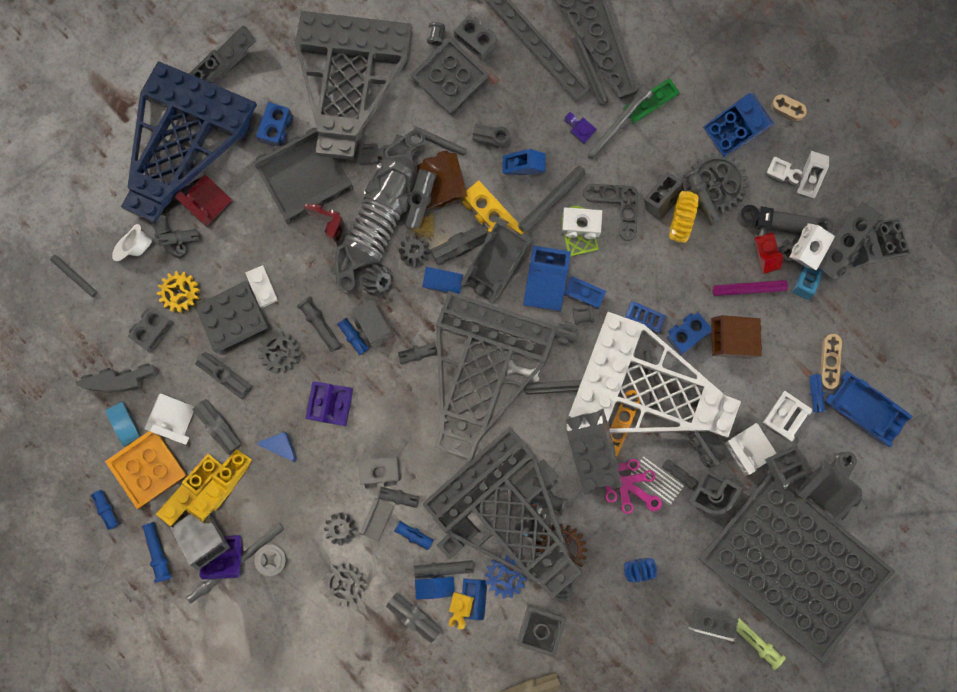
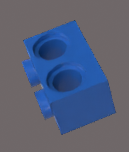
M271 102L267 103L256 135L259 142L275 147L286 142V130L293 121L290 108ZM277 114H283L280 120H275L274 118ZM270 132H278L275 137H268Z
M699 312L695 315L690 313L683 319L684 324L680 327L676 324L668 331L670 335L666 339L680 356L711 332L710 325ZM692 322L700 325L699 331H694L691 328ZM677 334L684 335V343H680L677 341Z

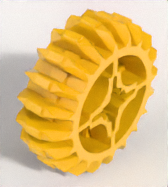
M681 191L679 193L669 230L671 240L679 243H686L688 241L697 213L699 202L697 194L689 191Z

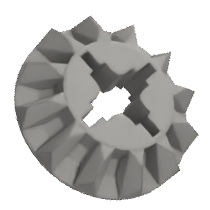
M276 545L262 546L255 554V567L265 576H274L284 568L286 556L282 549ZM264 554L268 555L269 557L276 554L273 560L276 566L272 564L264 566L267 562L266 556Z

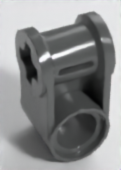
M840 452L836 455L831 465L849 478L856 466L857 458L851 452ZM843 457H848V464H844L845 461L843 460Z

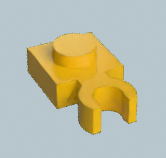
M458 592L453 593L449 612L454 614L449 620L450 627H454L456 621H458L457 629H464V617L470 616L474 597Z

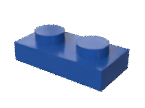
M571 276L564 295L596 309H599L606 294V290Z

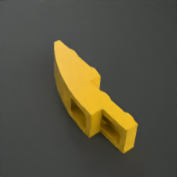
M236 449L212 475V480L189 504L186 508L187 512L203 522L228 497L244 475L252 459Z
M207 454L184 479L177 491L156 513V516L169 527H172L183 514H186V508L212 480V475L222 464Z

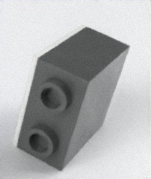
M693 607L688 629L734 641L738 619Z

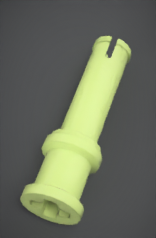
M738 618L736 631L759 652L760 658H764L772 665V669L776 670L786 657L784 655L781 656L771 643L763 641Z

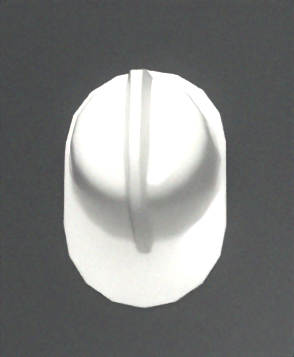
M139 224L134 225L115 246L112 254L113 260L117 262L127 255H142L152 243V239L141 231Z

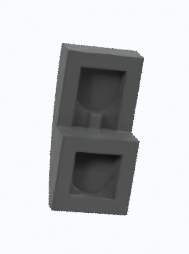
M467 517L453 529L454 533L469 541L480 532ZM447 535L437 544V547L450 560L466 544Z

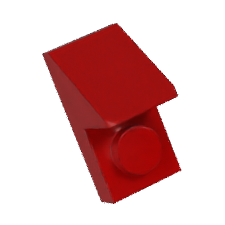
M771 232L755 237L754 241L762 274L781 269L783 254L778 252L775 234Z

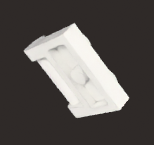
M783 391L763 421V424L792 443L795 433L807 415L810 416L813 410L788 392ZM796 408L800 409L801 412L789 430L783 429Z

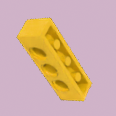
M479 180L466 191L468 197L462 199L463 206L468 211L472 210L476 214L474 217L481 225L484 223L488 227V233L492 231L496 222L489 220L491 215H497L499 218L505 219L509 222L510 228L520 234L524 233L520 231L519 223ZM479 201H484L487 206L485 208H478L476 204Z

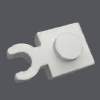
M774 156L766 175L782 183L786 178L790 184L796 185L798 180H795L793 175L801 176L802 171L798 169L791 170V163Z

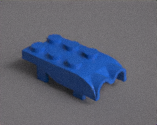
M846 371L841 377L842 383L834 395L829 394L824 402L876 441L885 446L892 447V441L902 431L905 423L912 419L913 416L884 394L871 387L866 381L860 380L849 371Z

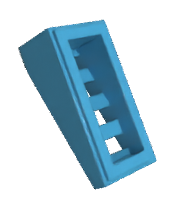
M803 266L793 294L810 300L815 295L823 271L820 268H817L818 271Z

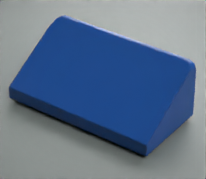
M426 267L422 288L447 293L451 291L460 294L462 286L460 283L463 280V274Z
M463 579L462 594L474 597L470 616L464 617V619L484 620L487 584L485 582L487 580Z

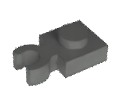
M377 143L358 144L359 164H378V158L383 159V153L389 145H384L378 149Z

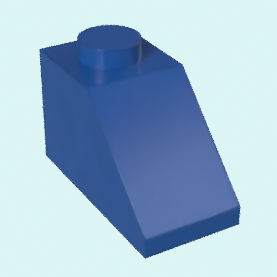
M527 149L503 155L502 174L533 175L545 172L546 153Z

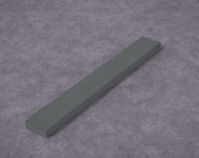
M484 0L575 102L579 101L590 91V88L511 0Z

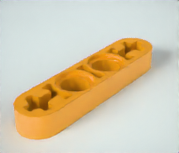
M629 390L625 393V396L627 398V396L631 397L632 394L637 395L635 390ZM637 397L636 400L638 401L635 403L640 404V399ZM621 403L610 429L630 428L637 409L634 408V411L629 408L622 407L623 404ZM623 411L630 414V419L627 422H623L619 418V414ZM623 433L622 438L618 440L612 437L614 443H619V447L614 445L616 457L627 433Z

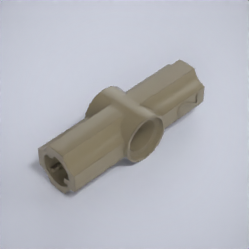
M555 672L537 679L531 678L522 681L519 685L499 692H555L561 690Z

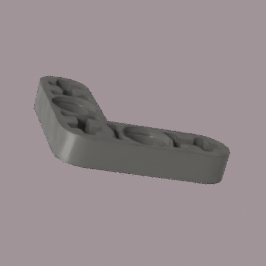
M588 184L583 191V197L586 201L620 204L619 236L624 241H631L637 232V189L627 185ZM593 189L595 193H600V189H603L602 198H599L600 194H594V197H590V194H587V192ZM609 189L614 190L616 196L613 199H609L606 197L605 192ZM628 191H631V194L634 195L630 200V204H627L628 197L624 195ZM631 209L634 212V216L626 218L623 215V211ZM627 223H630L629 230L633 231L629 236H626V233L623 232L627 227Z

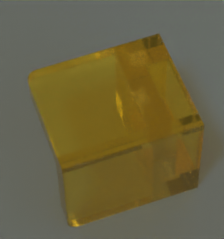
M429 214L430 217H423L420 228L415 229L417 237H434L433 214Z

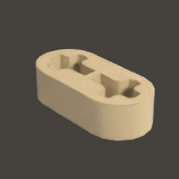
M782 94L777 95L771 103L774 112L793 121L802 120L807 113V108L804 104ZM780 100L783 101L784 105L781 108L778 107L777 103ZM797 108L800 109L801 113L798 116L795 115L794 111Z

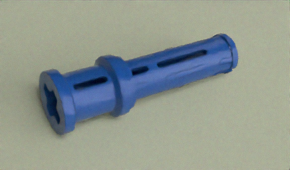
M151 522L150 524L142 525L152 559L150 567H153L156 579L154 582L159 583L171 579L172 575H169L166 564L168 560L166 557H163L155 523Z

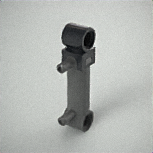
M746 205L737 216L739 224L743 227H750L755 223V229L760 230L759 236L767 234L769 229L802 235V231L808 223L823 225L829 233L833 230V223L829 218H814L774 211V208L763 206L758 209L754 205ZM744 213H750L752 220L746 219Z

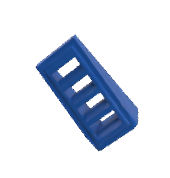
M634 301L630 302L625 318L644 324L656 333H660L666 315ZM634 309H637L638 311L636 317L634 318L632 317V314ZM641 312H645L643 320H639ZM650 314L652 315V317L648 324L646 323V320L648 315ZM655 317H659L657 326H653Z

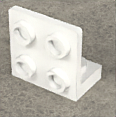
M159 394L145 430L186 445L189 437L184 435L194 411L192 409L194 406Z
M757 423L724 443L745 476L752 474L757 468L766 463L765 459L777 454Z

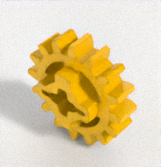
M175 271V276L168 273L167 280L162 278L164 284L158 285L161 291L157 292V295L162 296L159 302L165 303L163 307L166 309L170 307V311L173 313L176 309L179 313H182L183 308L189 311V305L195 306L193 300H199V297L195 295L200 292L198 288H195L198 283L193 281L191 275L187 277L185 272L181 276L178 271ZM186 282L189 284L191 292L186 289ZM179 290H181V291L184 292L185 294H183V293H181V294L178 293V294L176 295L173 291H179ZM167 293L171 296V302L167 298Z

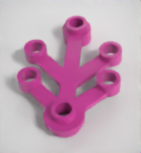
M636 459L619 463V471L627 469L635 471L639 468V462ZM630 462H636L637 466L635 469L630 467ZM652 470L625 477L620 475L623 484L619 487L622 500L621 510L623 513L630 514L633 511L628 490L646 502L648 510L657 511L661 508L662 501L658 496H650L633 484L641 481L652 482L655 479V473ZM648 472L653 475L651 480L646 478ZM605 486L606 501L610 503L617 500L616 492L613 491L611 486ZM609 493L614 494V500L611 501L608 499ZM652 500H656L658 502V505L656 507H653L651 505ZM626 504L630 505L631 510L629 512H626L624 510V506Z

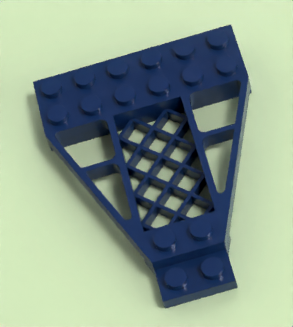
M158 61L140 92L127 186L130 191L121 207L156 224L164 208L183 187L238 139H243L250 126L249 119L257 106L256 102ZM146 100L167 108L156 127L143 122ZM187 117L193 119L194 121L188 123ZM184 118L185 124L175 127L174 121ZM200 125L199 132L192 134L190 128ZM142 128H145L154 133L138 160ZM212 128L231 135L213 152L202 148ZM187 129L189 135L179 139L177 132ZM175 134L176 140L167 143L165 137ZM161 140H163L164 145L159 146ZM191 141L192 145L190 148L183 150L181 144ZM178 145L180 152L170 155L169 148ZM166 150L167 156L158 159L156 153ZM199 152L208 155L188 173ZM182 157V163L174 166L172 160ZM169 161L171 168L161 171L160 164ZM157 166L158 173L149 176L147 169ZM173 173L172 181L165 183L163 176Z

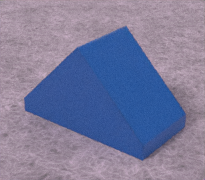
M286 432L261 440L257 444L293 462L296 461L294 450Z
M454 576L416 579V599L453 597L455 592Z

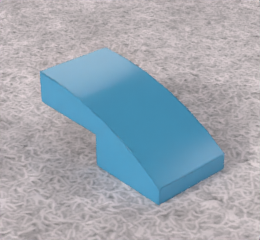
M123 401L105 410L122 446L141 437Z

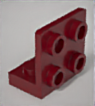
M204 175L185 195L180 191L175 196L205 227L232 202V199L207 175Z
M315 203L311 205L305 204L304 208L309 216L327 222L324 231L330 244L337 246L345 227L340 213L334 210L327 212Z

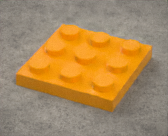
M150 431L105 461L137 509L142 508L187 476L161 436Z

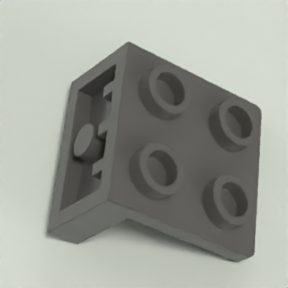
M694 431L688 435L691 447L699 451L701 454L700 460L705 466L708 465L709 468L717 466L720 461L730 455L718 436L712 432Z

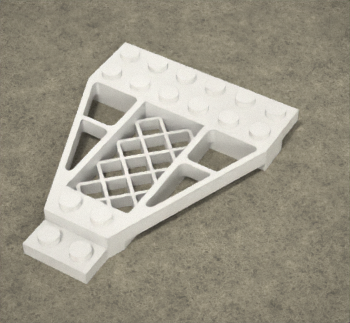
M607 312L569 416L572 418L604 408L607 422H609L615 403L618 402L640 410L641 414L636 428L609 429L610 433L698 431L712 432L728 438L741 401L723 395L718 388L644 324ZM642 332H646L664 348L658 365L633 356ZM669 352L692 372L697 379L663 368L662 363L666 353ZM630 363L636 364V366L629 368ZM639 367L644 377L633 381L630 371ZM642 367L655 372L646 375ZM628 374L631 383L622 386L625 376ZM658 374L662 383L652 388L648 378ZM661 374L672 377V379L664 382ZM645 380L649 389L639 393L635 384ZM676 380L680 390L670 394L666 384ZM679 380L689 383L691 385L686 388H682ZM633 385L637 395L627 399L623 389ZM663 386L668 396L658 400L653 390ZM694 387L698 397L688 401L684 391ZM697 387L703 388L702 394H700ZM620 391L624 398L618 397ZM651 392L655 402L645 406L641 396ZM682 393L686 403L676 407L672 397ZM639 397L642 405L632 402L631 400ZM669 398L673 409L663 412L659 403ZM699 400L694 413L690 403ZM657 404L660 411L651 409L649 407ZM688 405L692 415L682 419L678 409ZM675 411L678 418L668 415V413ZM645 413L680 425L679 427L639 428ZM693 418L691 423L686 420Z

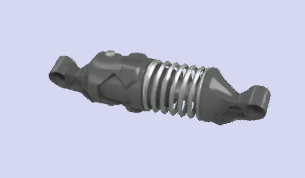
M414 129L404 136L396 135L393 143L384 151L383 159L376 168L377 172L373 180L369 181L365 189L364 204H360L364 211L358 210V214L361 217H354L358 223H351L352 227L356 230H348L352 236H345L342 243L337 247L335 262L330 272L336 274L337 288L341 292H349L354 287L353 271L355 269L380 262L381 253L384 252L383 247L387 246L386 240L390 239L389 234L394 233L392 228L396 227V221H399L402 214L408 209V196L413 191L418 176L411 152L419 149L425 141V135L421 130ZM411 137H419L420 143H413ZM378 233H383L386 237H382ZM375 239H379L383 243H378L375 241ZM372 245L377 246L380 250L375 249ZM346 278L350 280L351 286L344 288L341 286L340 281Z

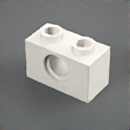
M564 207L561 234L569 238L585 236L584 238L596 239L601 233L602 210ZM584 221L586 227L580 228L577 222Z
M808 223L803 229L799 241L794 245L790 258L806 268L817 270L835 236L819 225Z

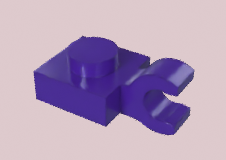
M571 112L565 116L564 121L573 128L570 133L583 144L597 130L583 117L579 121Z

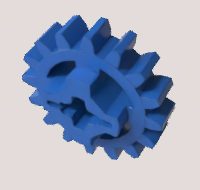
M506 556V561L516 565L513 559L509 561V556ZM492 560L493 566L486 567L490 572L484 574L485 577L489 578L485 584H491L489 591L495 590L496 597L501 593L503 599H505L506 594H509L511 598H513V592L520 594L518 588L525 587L522 581H526L527 578L522 577V574L516 570H508L506 565L501 562L496 563ZM499 566L500 571L498 575L492 577L493 571ZM505 571L507 574H515L508 578L509 582L507 583L504 580H496L503 576L502 572ZM519 577L518 583L512 588V581L514 578ZM500 583L505 586L506 590H501L494 584Z

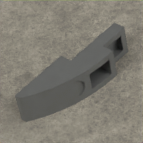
M241 26L218 50H212L189 74L207 82H213L247 55L246 51L256 42L255 38L246 26Z
M149 363L138 366L139 369L131 371V369L120 372V375H118L117 371L107 368L100 370V374L94 376L92 374L82 376L81 380L76 381V385L99 392L131 391L142 388L140 380L158 375L157 367Z

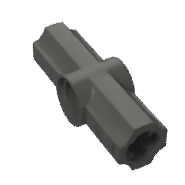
M423 169L419 170L414 189L408 196L409 206L403 222L406 226L420 229L426 207L431 203L430 194L436 178L435 173ZM419 195H421L422 198L421 203L418 202Z
M482 225L476 226L465 233L460 232L453 235L447 242L431 249V253L438 265L455 256L459 257L468 253L471 248L485 242L487 233Z
M204 351L198 357L195 365L240 399L248 393L251 385L209 353ZM226 370L228 373L227 377L220 380V372Z
M206 399L195 405L192 410L203 422L206 431L214 440H217L228 455L242 445L229 429L230 426L220 414H217Z
M397 593L386 605L389 610L401 618V621L407 627L417 631L431 644L442 631L441 628L426 617L427 615L415 605L408 603L407 600Z

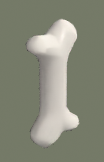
M510 360L506 376L517 373L529 377L535 369L530 370L517 366ZM538 373L533 377V383L539 381Z

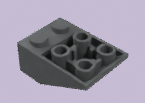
M900 218L883 220L884 223L879 230H874L870 235L871 240L869 243L859 249L858 257L852 262L854 267L870 265L910 254ZM867 223L859 224L860 231H864L867 228ZM850 237L847 239V246H853L855 239Z

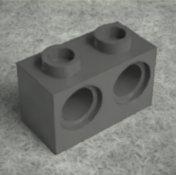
M468 15L454 30V37L480 60H483L497 45L496 34L490 29H485L481 21L476 17L472 18ZM467 28H472L475 31L472 33H467L465 30ZM487 40L488 44L481 45L479 41Z
M152 306L142 313V319L138 324H134L130 328V334L127 336L149 353L173 324L171 320ZM158 316V324L152 325V319ZM147 332V338L140 341V334Z

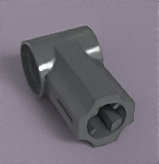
M475 124L472 140L496 145L498 148H506L510 144V133L505 127L495 128ZM503 134L506 136V139L500 141L497 137Z

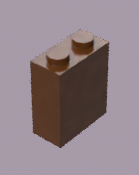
M447 150L437 153V156L426 158L423 160V163L416 165L418 173L420 169L436 174L430 194L431 203L427 206L428 209H441L468 197L456 153H449Z
M727 315L711 318L712 356L748 359L761 357V318Z

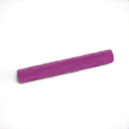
M781 280L714 285L712 293L713 296L787 291L788 282Z

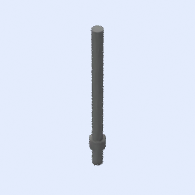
M279 523L241 553V563L284 530L282 525ZM221 579L203 581L186 599L191 604L202 594H207L211 590L210 588Z

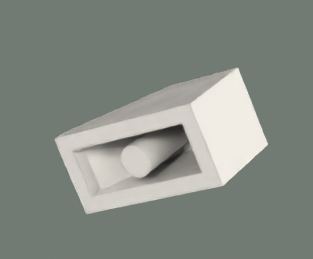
M814 151L810 152L803 169L797 193L812 198L816 197L829 168V156Z

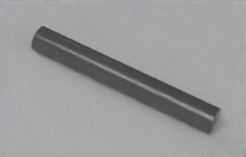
M415 126L414 129L421 130L424 133L425 139L458 154L465 155L466 148Z
M56 255L50 258L51 262L91 297L96 295L97 291Z
M651 350L643 351L644 360L653 364ZM646 368L647 375L654 372L653 370ZM653 375L648 378L652 388L656 386L655 376ZM655 389L653 391L657 397V390ZM649 392L650 403H653L655 399L652 393ZM657 404L651 406V408L658 407Z

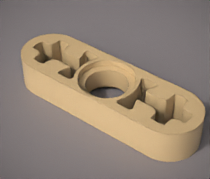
M829 334L822 342L820 375L822 387L827 390L833 389L839 384L842 340L837 334ZM833 338L837 345L833 346L832 352L836 351V353H827V351L831 350V344H828V341ZM831 356L836 360L834 367H829L826 364L827 357ZM825 370H835V372L831 373L830 378L834 380V383H831L830 386L825 381L829 377V372H825Z

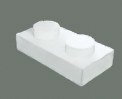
M263 265L245 273L260 308L278 301Z

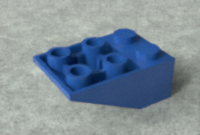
M748 93L703 127L723 157L765 132L775 123L755 94Z
M533 245L524 306L561 311L571 251Z

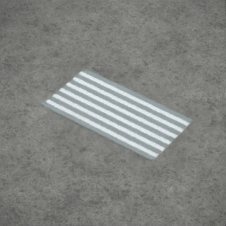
M644 455L639 461V468L632 471L630 475L642 474L647 470H652L655 473V479L652 482L641 481L638 483L670 506L685 484ZM648 472L646 478L651 480L653 475Z

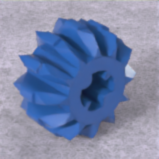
M652 558L631 560L624 564V575L628 582L633 583L652 580L657 576V566Z

